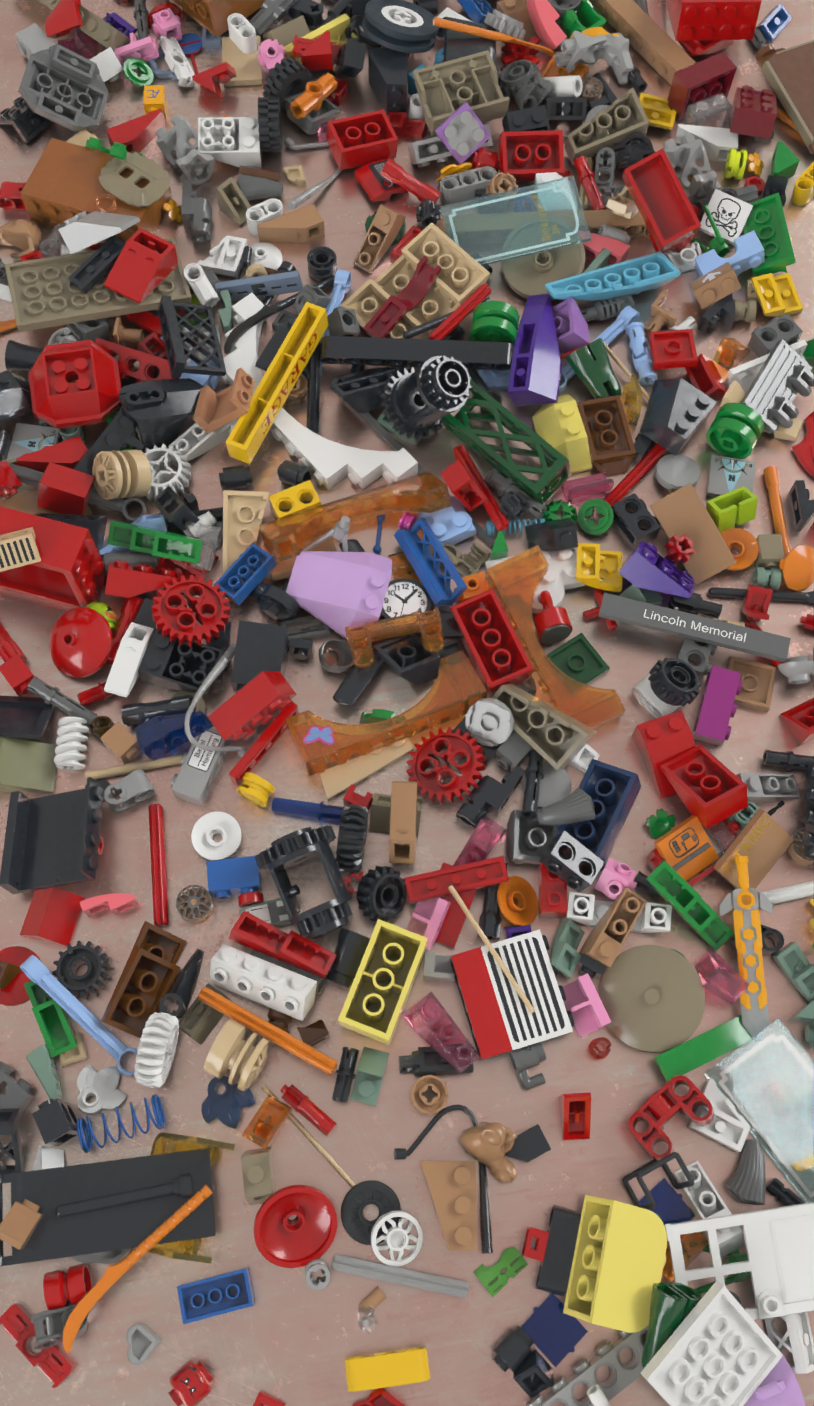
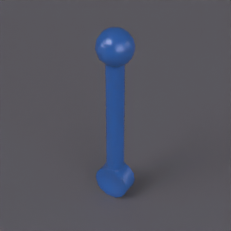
M382 511L377 513L378 527L376 544L373 547L375 554L381 553L382 550L380 540L382 523L385 520V513Z

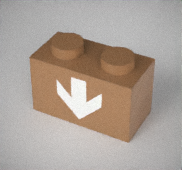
M728 262L689 283L695 299L702 309L742 288L734 269Z

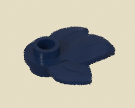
M226 1076L220 1079L214 1077L208 1084V1096L202 1103V1116L206 1123H210L218 1117L224 1125L236 1128L241 1116V1107H249L255 1104L253 1093L249 1088L245 1092L238 1089V1083L233 1086L228 1083L229 1078ZM219 1084L225 1085L226 1089L223 1094H217L216 1087Z

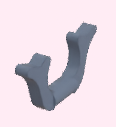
M160 46L158 49L159 57L147 61V64L152 69L154 77L170 78L178 81L175 73L171 72L170 69L160 70L155 61L159 58H165V54Z

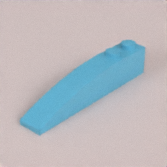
M659 251L545 284V289L554 299L566 300L570 297L575 301L612 299L613 297L639 294L649 289H656L667 285L680 276V271Z

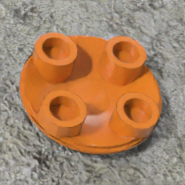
M808 545L796 546L788 553L787 557H783L780 561L779 567L783 571V578L789 589L801 591L808 588L814 582V549Z

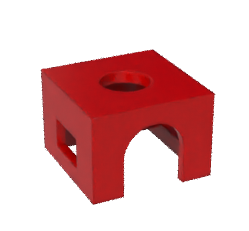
M334 77L337 82V89L326 99L340 107L349 94L348 82Z
M351 784L343 798L344 806L360 805L361 807H366L369 811L373 801V794L367 792L364 797L355 793L356 786Z
M527 1227L521 1255L543 1262L549 1232ZM532 1237L536 1238L534 1250L530 1249Z

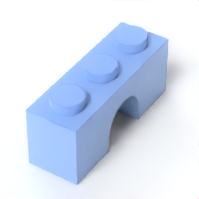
M753 230L734 239L735 254L732 257L721 258L717 255L715 249L695 257V268L699 277L727 262L734 269L736 276L765 262L764 248L755 231Z

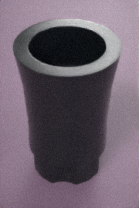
M9 340L5 351L6 369L9 371H30L44 348Z
M340 928L334 954L337 956L330 967L331 970L328 972L327 980L349 988L352 978L354 979L370 938L351 930Z

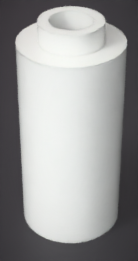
M579 75L542 77L552 82V89L545 98H569L581 95L582 80Z

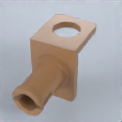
M667 288L661 292L651 306L650 316L653 319L644 329L647 336L649 332L660 331L664 325L668 328L676 326L677 317L661 308L667 299Z
M116 317L114 332L109 331V337L115 338V343L123 346L124 342L140 343L144 340L143 329L124 328L121 318Z

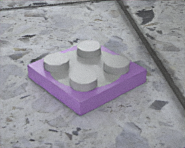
M464 102L434 130L458 164H462L491 137L467 102Z

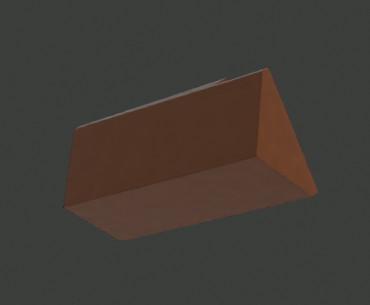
M144 921L101 1022L141 1038L146 1022L152 1014L159 1012L160 1000L168 994L180 969L176 963L187 941Z

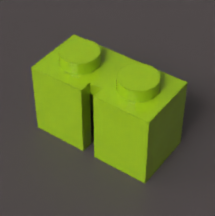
M742 486L708 500L706 509L721 533L726 529L734 528L735 524L739 526L754 520L758 497L747 487Z

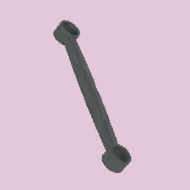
M9 463L20 482L39 488L43 472ZM92 488L88 500L89 504L122 512L127 519L132 521L137 520L142 515H147L146 504L138 498L106 500L98 494L96 489ZM134 501H138L143 507L141 515L136 518L130 517L127 512L128 505Z

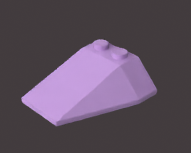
M298 551L286 593L293 597L300 607L345 639L366 645L372 637L381 614L391 578L392 559L371 552Z

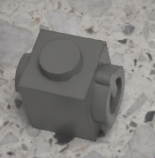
M305 285L301 293L297 295L293 307L299 312L298 315L306 302L326 309L331 298L318 286Z

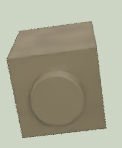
M781 534L758 535L756 540L759 553L755 566L764 567L765 570L780 568V561L785 557Z

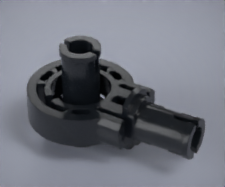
M640 132L627 135L621 142L615 143L613 149L618 169L628 168L641 161L647 154L651 155L654 153L650 138ZM638 138L644 139L645 141H647V143H645L643 140L639 142ZM605 156V159H603L604 166L607 165L609 156Z
M287 579L282 589L268 583H260L249 594L255 597V601L260 605L261 610L275 620L293 619L300 610L297 601L286 593L289 579Z

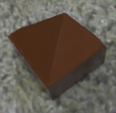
M318 1020L306 1027H297L303 1042L311 1047L328 1039L330 1036L323 1020Z

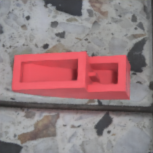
M526 0L531 22L544 47L554 51L567 38L555 22L560 15L548 0Z
M577 232L584 245L586 262L591 264L605 248L611 251L608 266L627 260L630 245L599 234Z

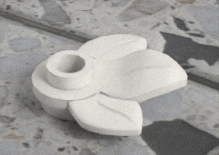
M87 1065L81 1070L77 1078V1087L80 1091L77 1105L81 1112L91 1115L99 1112L101 1109L113 1110L116 1106L119 1107L123 1103L126 1094L116 1089L120 1080V1073L117 1067H106L97 1073L91 1065ZM89 1096H94L96 1098V1100L93 1103L86 1102V1099Z

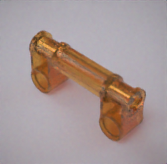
M438 607L422 613L415 611L414 613L370 623L365 622L364 625L358 627H345L353 662L360 668L368 667L374 662L371 644L373 641L420 632L423 647L428 652H437L444 647L443 629Z

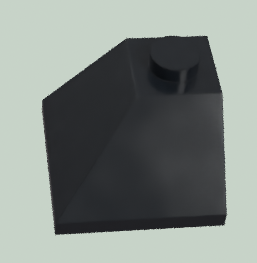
M413 630L373 646V650L400 677L417 686L438 678L440 656Z

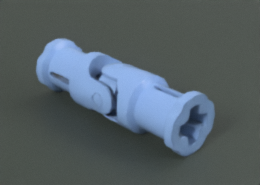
M633 322L627 326L625 331L630 338L629 347L632 351L635 370L639 374L638 383L641 386H650L658 378L657 374L653 371L648 339L644 336L643 331L645 327L642 322Z

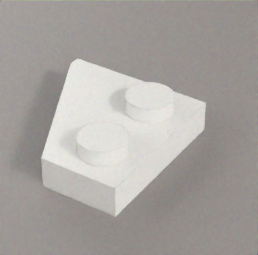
M227 235L220 241L218 246L209 251L210 255L204 261L199 260L197 264L202 267L203 271L212 270L217 274L234 277L235 271L243 257L244 247L248 246L247 239Z
M709 1078L702 1093L712 1104L714 1118L707 1126L696 1125L691 1120L688 1127L736 1152H741L751 1126L743 1116L737 1113L735 1106L718 1089L716 1082ZM698 1105L694 1115L704 1117L709 1109L704 1105Z

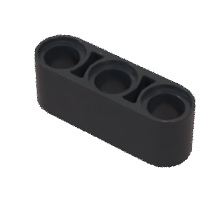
M553 1205L547 1232H549L544 1260L543 1262L540 1261L536 1289L564 1297L574 1256L581 1212Z

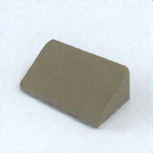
M209 983L205 986L215 991L216 993L222 995L223 997L229 999L225 994L220 992L218 989H216ZM197 997L178 1023L179 1029L197 1043L202 1044L224 1014L198 1000Z

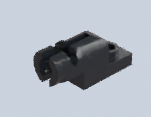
M516 765L513 771H507L501 783L488 775L484 776L483 779L477 782L479 787H474L471 795L467 796V803H463L457 811V819L475 829L489 813L498 816L522 781L525 770Z

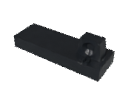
M115 235L111 236L68 277L71 284L86 294L113 268L126 243Z

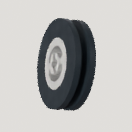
M404 0L369 1L366 4L362 23L363 31L373 41L384 47L405 53H424L430 51L435 45L439 27L433 26L435 16L429 11Z

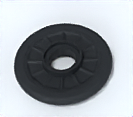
M368 1180L356 1184L347 1192L341 1206V1221L345 1231L355 1241L371 1245V1232L375 1223L383 1214L391 1211H401L399 1199L395 1192L382 1182ZM369 1204L376 1205L379 1210L378 1217L373 1221H368L363 1216V1209ZM393 1217V1218H391L392 1220L395 1221L396 1226H397V1224H398V1221L401 1219V1217ZM388 1221L384 1222L386 1228L389 1230L392 1227V1225ZM382 1227L379 1228L376 1238L381 1234L386 1235L382 1231Z

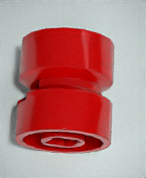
M86 1263L69 1267L67 1273L56 1270L44 1274L43 1291L48 1310L67 1307L69 1302L73 1305L78 1304L92 1289L91 1274Z

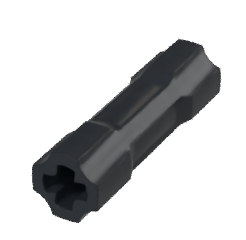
M190 694L162 701L123 705L121 708V718L124 725L126 724L128 727L158 720L185 718L194 697ZM197 704L191 714V717L196 716L197 714Z
M500 884L485 887L483 911L479 918V926L488 940L500 939L502 919L497 900V891Z

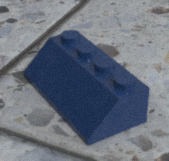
M592 759L578 788L591 796L594 804L595 819L560 825L555 837L565 830L604 861L600 872H602L641 789L638 774Z

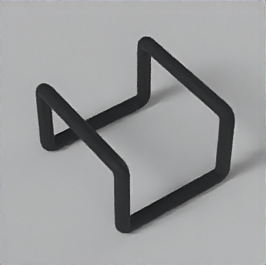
M672 1152L659 1161L652 1160L623 1178V1185L636 1207L647 1210L656 1208V1202L642 1177L660 1166L664 1168L675 1189L694 1185V1179L679 1153ZM676 1158L688 1181L677 1183L667 1162ZM636 1177L649 1204L640 1205L628 1182L629 1180Z

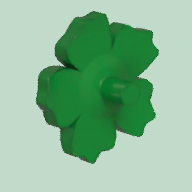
M662 808L656 810V816L651 815L649 818H646V825L651 827L649 829L650 835L658 838L660 835L663 836L672 830L670 827H675V816L669 815Z

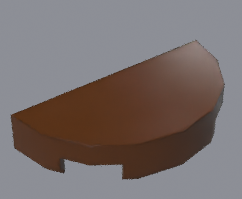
M240 166L239 174L279 181L280 172L253 166Z

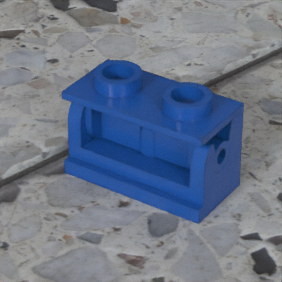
M256 856L207 861L208 891L211 897L222 900L231 898L232 894L262 891L260 869L254 858Z

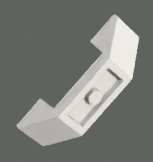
M569 891L566 918L586 926L595 927L613 902L595 900V895ZM647 902L630 932H669L672 905Z

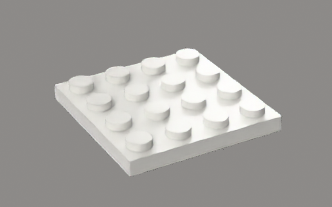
M717 1280L640 1374L669 1406H744L782 1358L783 1354L728 1289Z

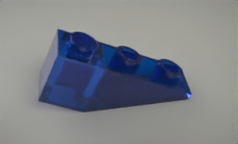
M202 711L192 712L189 726L193 738L214 727ZM186 713L155 716L137 726L135 732L140 751L152 761H155L188 742L189 739L186 736L184 726Z

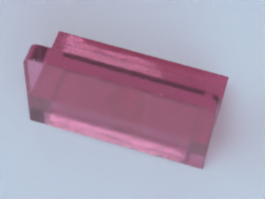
M605 472L566 481L561 488L566 502H571L572 505L590 499L606 497L612 491L614 481L612 478L607 479Z

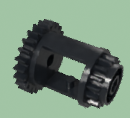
M434 356L425 361L417 371L411 367L408 370L403 368L401 371L395 372L386 380L387 384L382 387L385 392L380 394L385 399L380 405L386 407V410L382 413L389 415L386 422L390 423L393 421L392 429L399 428V435L401 436L406 433L407 439L413 436L416 440L420 438L426 439L437 433V430L442 428L441 424L443 421L441 418L457 411L466 403L469 390L472 388L468 369L465 368L461 361L455 360L454 357Z
M331 825L321 826L317 829L307 827L289 833L271 843L272 847L266 848L265 851L260 852V854L254 857L260 870L270 869L292 926L297 925L300 935H307L309 940L349 924L348 917L353 915L349 906L352 899L329 846L330 842L336 839ZM319 855L336 899L302 912L296 895L300 894V889L297 885H291L285 869Z

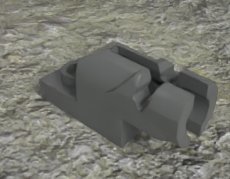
M183 181L181 216L184 229H190L191 240L194 243L207 245L211 241V206L206 198H197L196 190L192 189L191 181Z

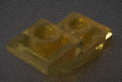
M632 374L630 382H625L622 395L626 396L624 405H628L626 415L630 416L628 424L637 426L642 408V393L636 375Z

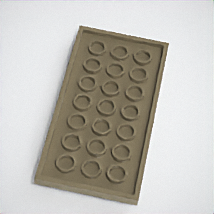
M175 238L164 239L176 245ZM177 245L178 266L140 304L104 286L110 271L86 294L71 284L68 277L96 250L5 264L18 331L24 332L156 310L159 307L162 295L171 296L172 302L192 304V297L184 276V269Z

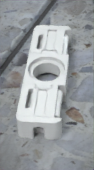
M161 36L158 46H161L171 72L175 73L179 81L178 85L193 88L195 81H193L192 76L195 74L178 41L174 37H169L168 39L166 36Z

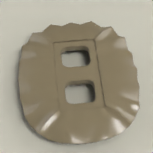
M127 152L126 160L113 158L105 167L101 168L99 176L100 183L106 191L120 201L136 207H149L159 201L170 186L168 172L161 165L156 164L153 159L141 156L137 152ZM125 168L134 171L128 178H123L119 175ZM141 178L150 181L144 188H139L135 185Z

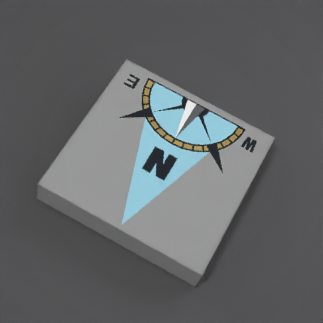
M16 423L7 460L41 450L46 446L58 444L61 436L59 430L55 427Z
M712 455L710 458L706 497L716 498L742 486L747 487L753 493L756 462Z

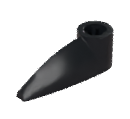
M197 949L185 964L169 994H166L160 1000L159 1008L161 1012L176 1016L178 1020L186 1013L199 977L204 951ZM174 1001H176V1004L179 1007L176 1011L173 1010L172 1013H170L168 1005L170 1003L173 1004Z

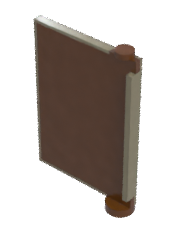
M814 40L776 52L772 44L767 45L758 51L755 59L811 154H814Z

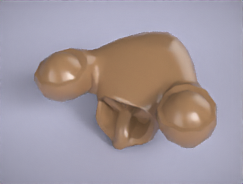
M480 1122L478 1125L462 1132L459 1139L462 1146L474 1159L486 1165L498 1181L512 1183L516 1178L515 1166L503 1156L512 1149L517 1138V1134L510 1128L503 1126L501 1123Z

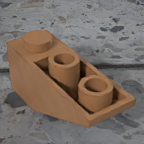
M314 204L301 207L257 225L260 242L307 243L325 236L324 220Z
M380 204L353 264L371 274L397 237L406 217Z
M392 781L389 863H415L417 782Z
M625 887L590 932L579 954L582 956L585 953L607 966L606 968H610L647 900Z

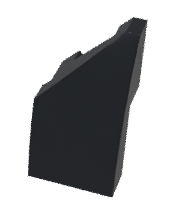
M539 1124L517 1135L512 1149L506 1152L504 1156L528 1163L551 1150V1147Z

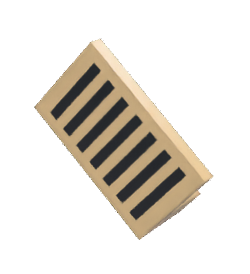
M33 527L0 535V572L41 561L35 543L36 535Z

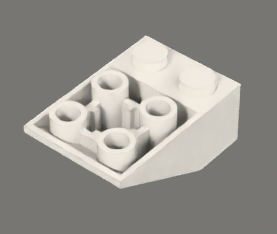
M258 117L198 118V151L201 154H210L215 160L233 166L261 168Z

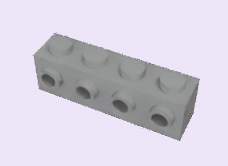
M483 124L491 135L490 124ZM438 135L407 143L411 164H418V167L430 165L429 161L435 159L437 163L449 160L448 156L452 155ZM492 136L479 148L493 145Z

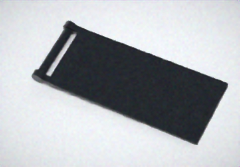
M204 1148L1 1174L0 1224L3 1221L2 1184L11 1183V1207L15 1201L23 1203L24 1199H27L40 1206L37 1212L43 1216L25 1248L19 1250L12 1246V1256H4L3 1241L0 1240V1267L137 1247L191 1197L182 1198V1195L176 1196V1194L64 1217H58L55 1214V1209L63 1204L174 1182V1179L179 1178V1175L191 1173L194 1195L204 1185H207L213 1192L210 1150ZM213 1193L157 1244L215 1236Z

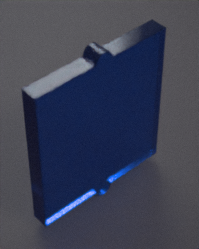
M665 1178L650 1190L656 1202V1208L650 1209V1211L654 1212L662 1220L663 1224L687 1222L695 1216L682 1200V1194H677ZM644 1195L639 1200L640 1205L649 1204V1201Z
M550 1293L538 1307L535 1306L533 1308L534 1312L520 1327L530 1336L534 1344L548 1360L557 1367L569 1352L573 1353L575 1351V1345L588 1331L575 1317L563 1313V1303L554 1294Z

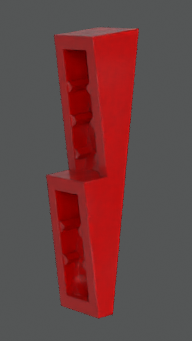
M245 910L235 923L229 936L231 941L322 978L326 977L337 956L292 930L287 934Z

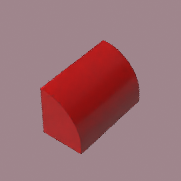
M702 353L697 356V367L684 368L695 388L713 400L719 401L723 399L728 389L713 360Z

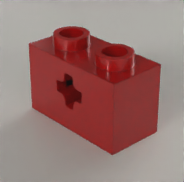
M460 460L450 464L440 473L451 492L469 512L488 500L478 481Z
M540 863L538 868V918L562 919L567 914V884L561 877L551 873L544 864Z

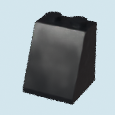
M368 47L369 84L387 115L389 112L406 113L408 53L390 48Z
M239 621L231 677L233 691L237 693L262 671L281 672L285 676L289 657V634L287 627Z

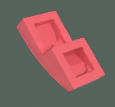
M115 893L88 898L81 901L80 905L83 912L89 917L109 907L115 915H118L138 906L139 902L132 894Z

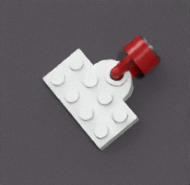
M575 548L561 551L540 550L485 562V570L491 589H494L500 603L519 600L525 611L529 614L530 612L537 614L533 619V623L541 642L547 644L558 643L571 634L573 628L567 610L561 607L564 600V590L585 586V584L576 581L577 554Z

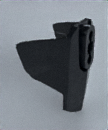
M190 378L145 381L122 387L119 399L126 415L137 422L141 442L145 445L143 447L144 452L145 448L153 449L154 444L161 448L164 443L169 448L168 446L177 439L187 417L194 415L201 388L204 386Z

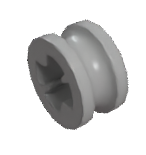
M312 1260L305 1267L304 1276L307 1285L311 1289L321 1290L329 1284L331 1278L330 1271L323 1260ZM321 1269L323 1277H317L316 1280H313L312 1271L317 1273Z

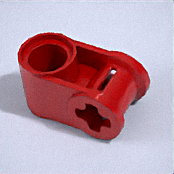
M5 181L1 184L0 207L8 211H27L20 194L26 182Z

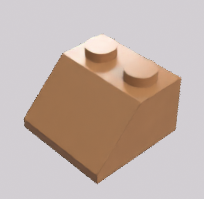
M501 0L497 2L496 10L524 23L523 29L526 30L523 41L528 42L534 36L539 39L531 22L526 0Z

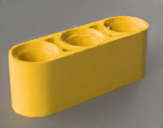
M814 161L795 181L791 200L796 205H806L814 197Z
M427 1347L402 1349L344 1359L348 1392L430 1380Z

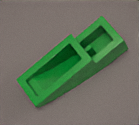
M32 980L24 983L33 1006L32 1011L51 1058L77 1047L67 1012Z

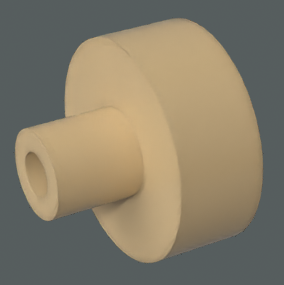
M253 264L246 270V278L268 275L265 268L260 264Z

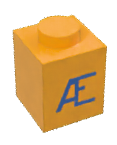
M164 85L144 86L143 105L145 114L162 109L164 119H166L167 98Z

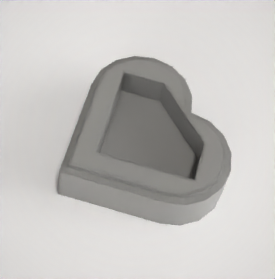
M143 1323L132 1325L126 1333V1340L130 1345L127 1350L128 1360L134 1365L143 1364L148 1360L162 1339Z

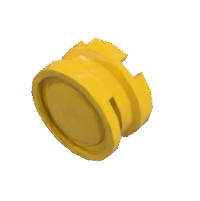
M250 772L245 773L242 786H237L236 792L249 802L260 807H266L268 797L272 796L275 792L274 786L258 775Z

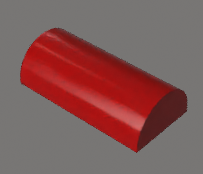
M493 588L450 607L491 692H497L502 685L506 684L517 686L532 675L534 668Z

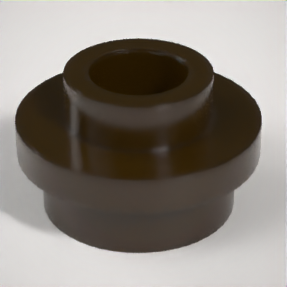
M98 716L93 719L90 725L91 734L96 737H102L114 723L107 716Z

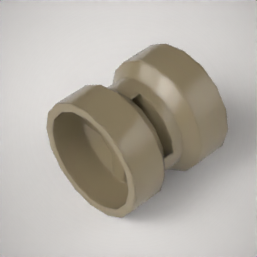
M733 300L736 315L734 322L739 320L753 322L756 316V301L748 300L747 302H742L741 300Z

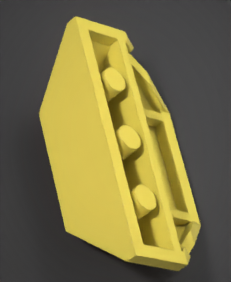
M566 394L558 396L557 403L543 404L532 417L536 433L569 460L571 474L592 470L588 438L575 399Z

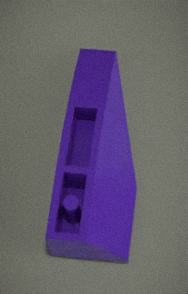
M549 293L529 296L520 320L508 385V394L515 407L557 403L562 363Z

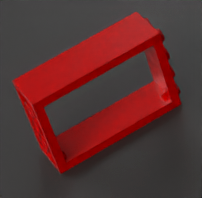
M665 0L675 41L753 40L762 2L761 0Z
M0 506V535L33 527L36 535L35 543L41 557L40 562L0 572V589L70 608L86 607L94 601L100 602V592L102 587L106 585L107 574L104 562L89 529Z

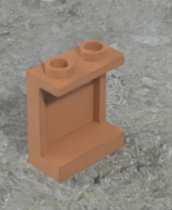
M242 368L236 370L233 385L216 394L208 385L201 388L193 420L209 434L245 415L249 410L255 381Z

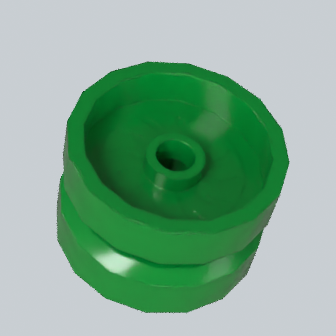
M485 301L477 305L473 312L469 341L506 342L515 346L520 319L518 311L512 305L502 301Z
M735 402L726 403L720 407L706 434L707 442L720 455L745 459L751 455L765 427L764 420L757 411L747 405Z

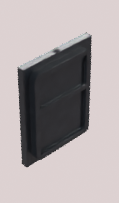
M0 695V737L42 739L55 706L46 704L45 700L41 697Z

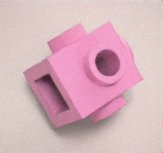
M170 8L152 14L154 21L152 29L156 37L166 36L168 39L169 37H174L177 41L183 39L181 21L178 15H174Z
M277 39L263 41L259 46V54H257L260 66L265 67L269 76L271 68L274 70L275 64L277 62L280 64L281 59L286 57L285 49L282 44L279 45Z
M609 858L594 889L604 893L609 899L616 900L625 887L634 891L637 885L633 881L636 871L632 870L625 863H619Z

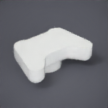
M694 242L691 248H685L680 253L669 250L664 255L681 274L696 269L694 258L702 255L699 243Z

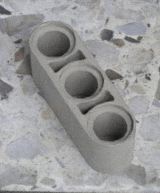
M485 166L443 177L440 181L441 202L449 205L478 198L474 196L475 190L486 189L487 184L497 174V171L493 167Z

